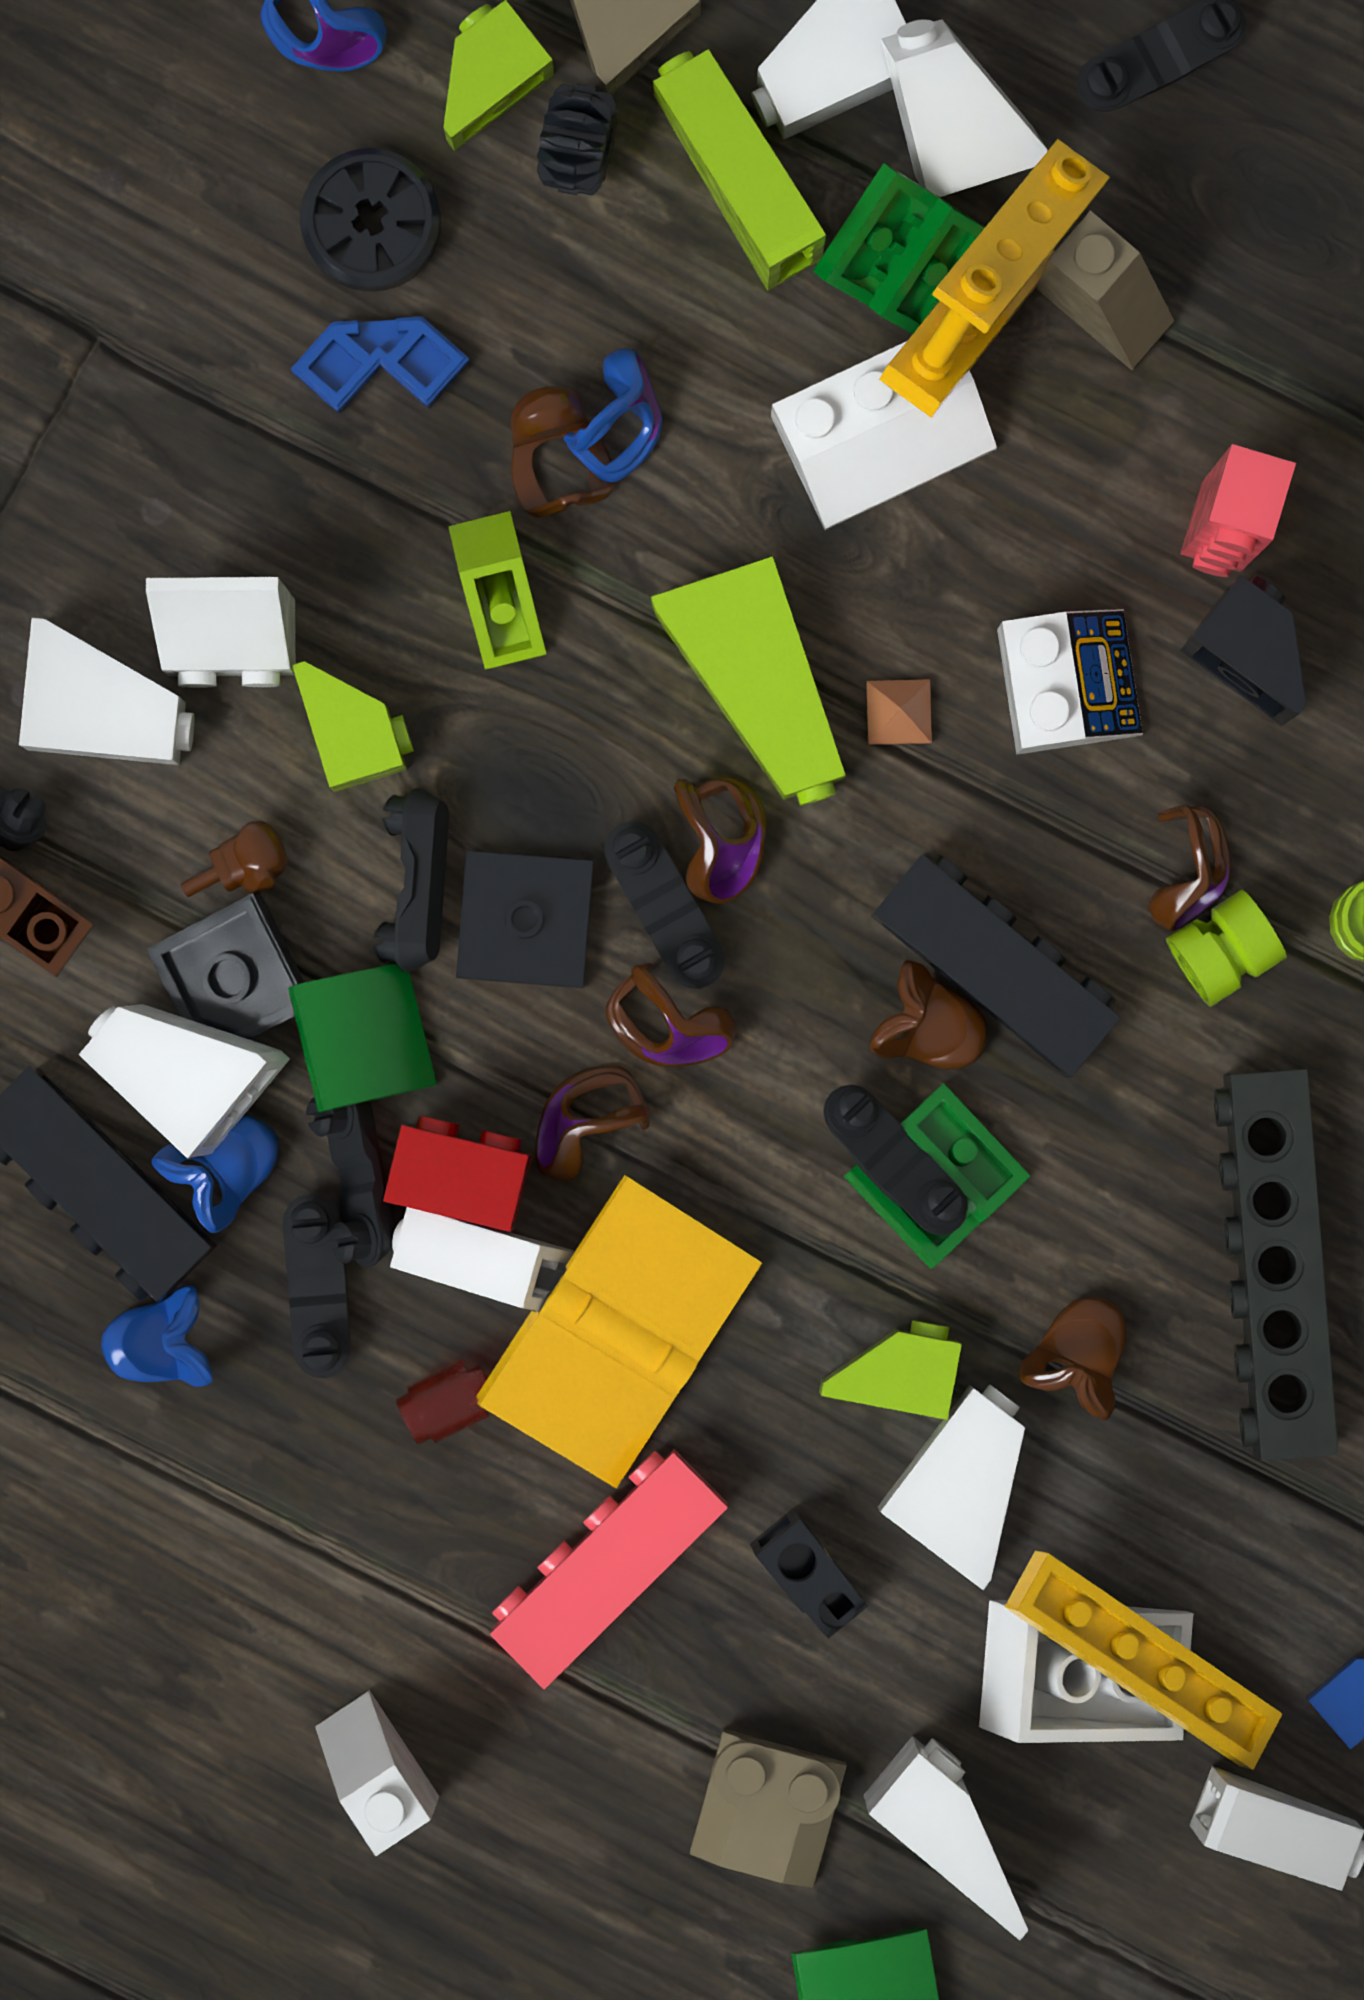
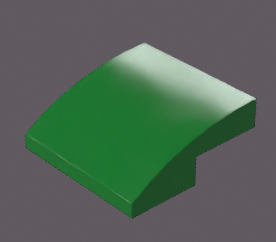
M883 163L813 272L826 283L866 304L882 318L913 334L940 301L932 293L983 231L985 226L912 179Z
M398 964L292 985L288 988L318 1113L437 1085L410 973L401 970Z
M944 1083L918 1105L900 1124L907 1135L920 1149L934 1159L966 1196L968 1210L966 1219L960 1228L945 1235L928 1233L903 1208L885 1196L857 1164L843 1176L930 1269L937 1266L965 1237L996 1211L1030 1177L1027 1171Z
M913 1927L861 1941L848 1938L791 1953L799 2000H939L927 1929Z

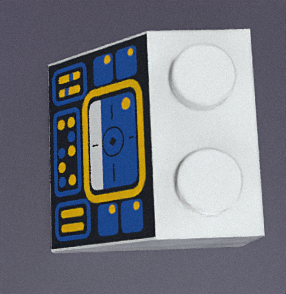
M1124 609L1069 611L1002 621L997 632L1016 755L1143 735Z

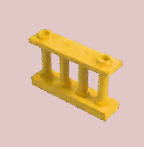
M1057 139L938 284L932 295L940 300L939 303L887 365L879 380L932 418L1038 285L1048 259L1055 252L1053 249L1105 186L1110 177Z

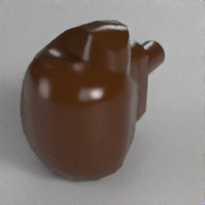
M263 821L249 822L242 827L238 835L221 843L220 847L209 851L213 867L181 883V887L187 897L219 881L229 892L241 886L248 894L262 893L270 890L275 885L274 879L282 874L288 863L282 840L275 829Z

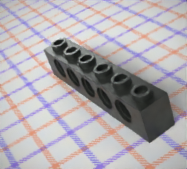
M1308 1069L1223 1076L1224 1088L1214 1090V1110L1217 1127H1227L1229 1152L1219 1154V1173L1222 1190L1232 1191L1234 1216L1224 1218V1235L1227 1254H1237L1239 1280L1229 1282V1298L1232 1318H1242L1244 1344H1236L1234 1346L1238 1383L1248 1382L1250 1408H1241L1239 1411L1243 1447L1253 1446V1456L1260 1461L1339 1455ZM1266 1118L1277 1126L1280 1139L1273 1152L1262 1156L1250 1147L1248 1131L1255 1121ZM1267 1182L1277 1184L1283 1191L1285 1198L1282 1211L1271 1219H1264L1259 1216L1253 1206L1255 1191L1259 1186ZM1279 1246L1285 1250L1289 1257V1271L1280 1281L1269 1283L1260 1275L1258 1261L1266 1249ZM1285 1310L1294 1320V1334L1286 1344L1272 1346L1264 1337V1322L1273 1312ZM1292 1375L1298 1381L1300 1387L1299 1398L1292 1407L1285 1410H1277L1269 1401V1387L1277 1377Z

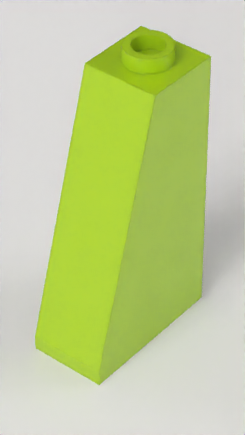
M709 49L696 57L693 56L691 51L681 53L662 65L658 70L661 77L653 81L654 97L767 291L819 262L823 256L825 232Z
M773 556L652 596L651 604L656 618L782 799L785 800L797 796L800 806H804L836 795L833 783L843 781L846 775Z

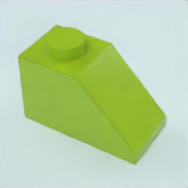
M506 0L494 9L489 4L481 6L472 12L459 26L462 33L455 38L443 127L446 140L454 151L554 75L552 58Z
M508 511L448 526L460 579L485 670L546 655L511 512Z
M305 661L292 665L329 787L334 792L407 770L403 755L414 752L403 715L391 718L389 709L381 701Z
M912 1320L910 1332L899 1329L893 1330L823 1378L819 1393L824 1397L948 1420L962 1343L957 1340L948 1339L950 1327Z

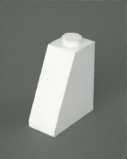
M816 0L758 68L757 85L759 89L751 92V95L764 125L769 127L776 123L784 140L893 90L881 38L897 34L898 29L906 24L896 1Z
M925 19L912 21L901 26L897 34L881 38L914 174L921 186L942 197L1033 168L1048 150L1033 126L943 19L935 22Z
M32 618L19 746L28 751L172 765L180 764L181 750L191 751L194 736V713L185 712L186 702L51 622L45 619Z
M144 1004L117 1008L111 1007L103 1012L90 1027L88 1034L92 1039L79 1054L186 1158L212 1154L228 1132L238 1123L290 1060L279 1049Z
M407 1207L404 1218L398 1223L393 1234L392 1248L394 1254L390 1267L520 1308L540 1311L556 1284L566 1272L567 1268L565 1266L575 1251L504 1230Z
M990 1384L982 1394L971 1385L968 1386L949 1411L948 1420L943 1419L878 1505V1509L883 1515L982 1590L985 1589L992 1578L1025 1427L1013 1418L1020 1407Z
M370 1690L315 1726L338 1799L375 1856L431 1820L439 1795Z
M1211 1767L1190 1823V1827L1204 1846L1340 1891L1343 1890L1347 1876L1352 1878L1358 1876L1364 1863V1840H1361L1364 1829L1355 1820L1220 1768Z

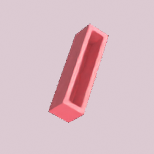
M1232 444L1201 483L1180 554L1194 558L1192 567L1207 574L1229 577L1231 570L1242 572L1274 539L1296 463Z
M674 1448L664 1458L656 1450L652 1452L629 1475L628 1478L636 1486L619 1503L609 1495L583 1521L590 1531L573 1548L563 1541L538 1565L537 1568L545 1576L527 1594L520 1586H517L491 1612L499 1621L492 1627L490 1635L543 1689L549 1686L728 1508V1503Z

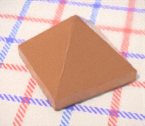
M930 679L866 681L868 745L932 743Z

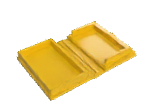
M624 1175L565 1266L567 1268L566 1272L556 1284L540 1312H534L533 1310L530 1312L476 1396L479 1399L477 1404L617 1489L675 1397L693 1374L699 1360L760 1268L762 1262Z

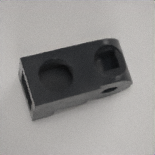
M794 1508L750 1543L757 1559L801 1612H805L828 1639L868 1607L863 1597Z

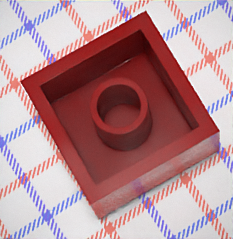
M419 1116L416 1127L401 1125L383 1199L384 1202L508 1232L515 1229L533 1156L532 1154L520 1152L522 1139L490 1131H482L480 1142L457 1137L460 1124L427 1116Z

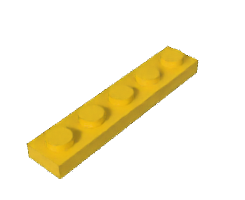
M1035 1550L1005 1605V1608L1238 1766L1254 1770L1282 1713L1049 1553Z

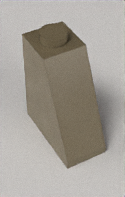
M570 0L598 90L614 94L701 16V0Z
M1091 210L1048 259L1036 287L1038 291L1131 370L1135 368L1174 322L1140 252Z

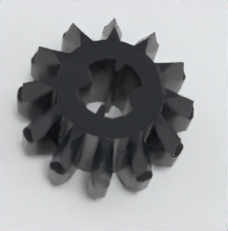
M579 83L577 86L561 84L554 91L553 96L549 99L547 113L544 115L543 129L540 134V147L537 154L539 159L537 173L543 185L557 188L558 192L576 196L578 193L594 195L601 188L606 178L608 165L610 164L612 148L615 144V131L618 124L616 121L618 107L612 94L598 91L597 87Z

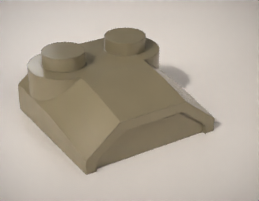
M723 1729L690 1848V1854L727 1869L783 1884L813 1888L834 1811L839 1803L840 1789L847 1766L846 1762Z

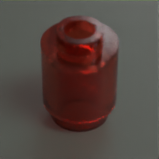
M461 1359L407 1386L409 1393L396 1399L403 1420L418 1445L430 1439L436 1444L490 1417V1412L477 1404L479 1399L476 1396L487 1380L480 1365L469 1369L464 1360Z

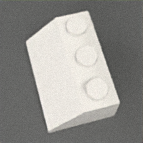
M906 342L772 404L771 418L824 530L997 449L970 371H968L932 418L879 380L887 365Z

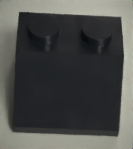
M1240 575L1223 592L1180 651L1280 726H1283L1299 715L1306 705L1293 613L1282 606L1286 597L1271 583L1259 576H1254L1250 582Z

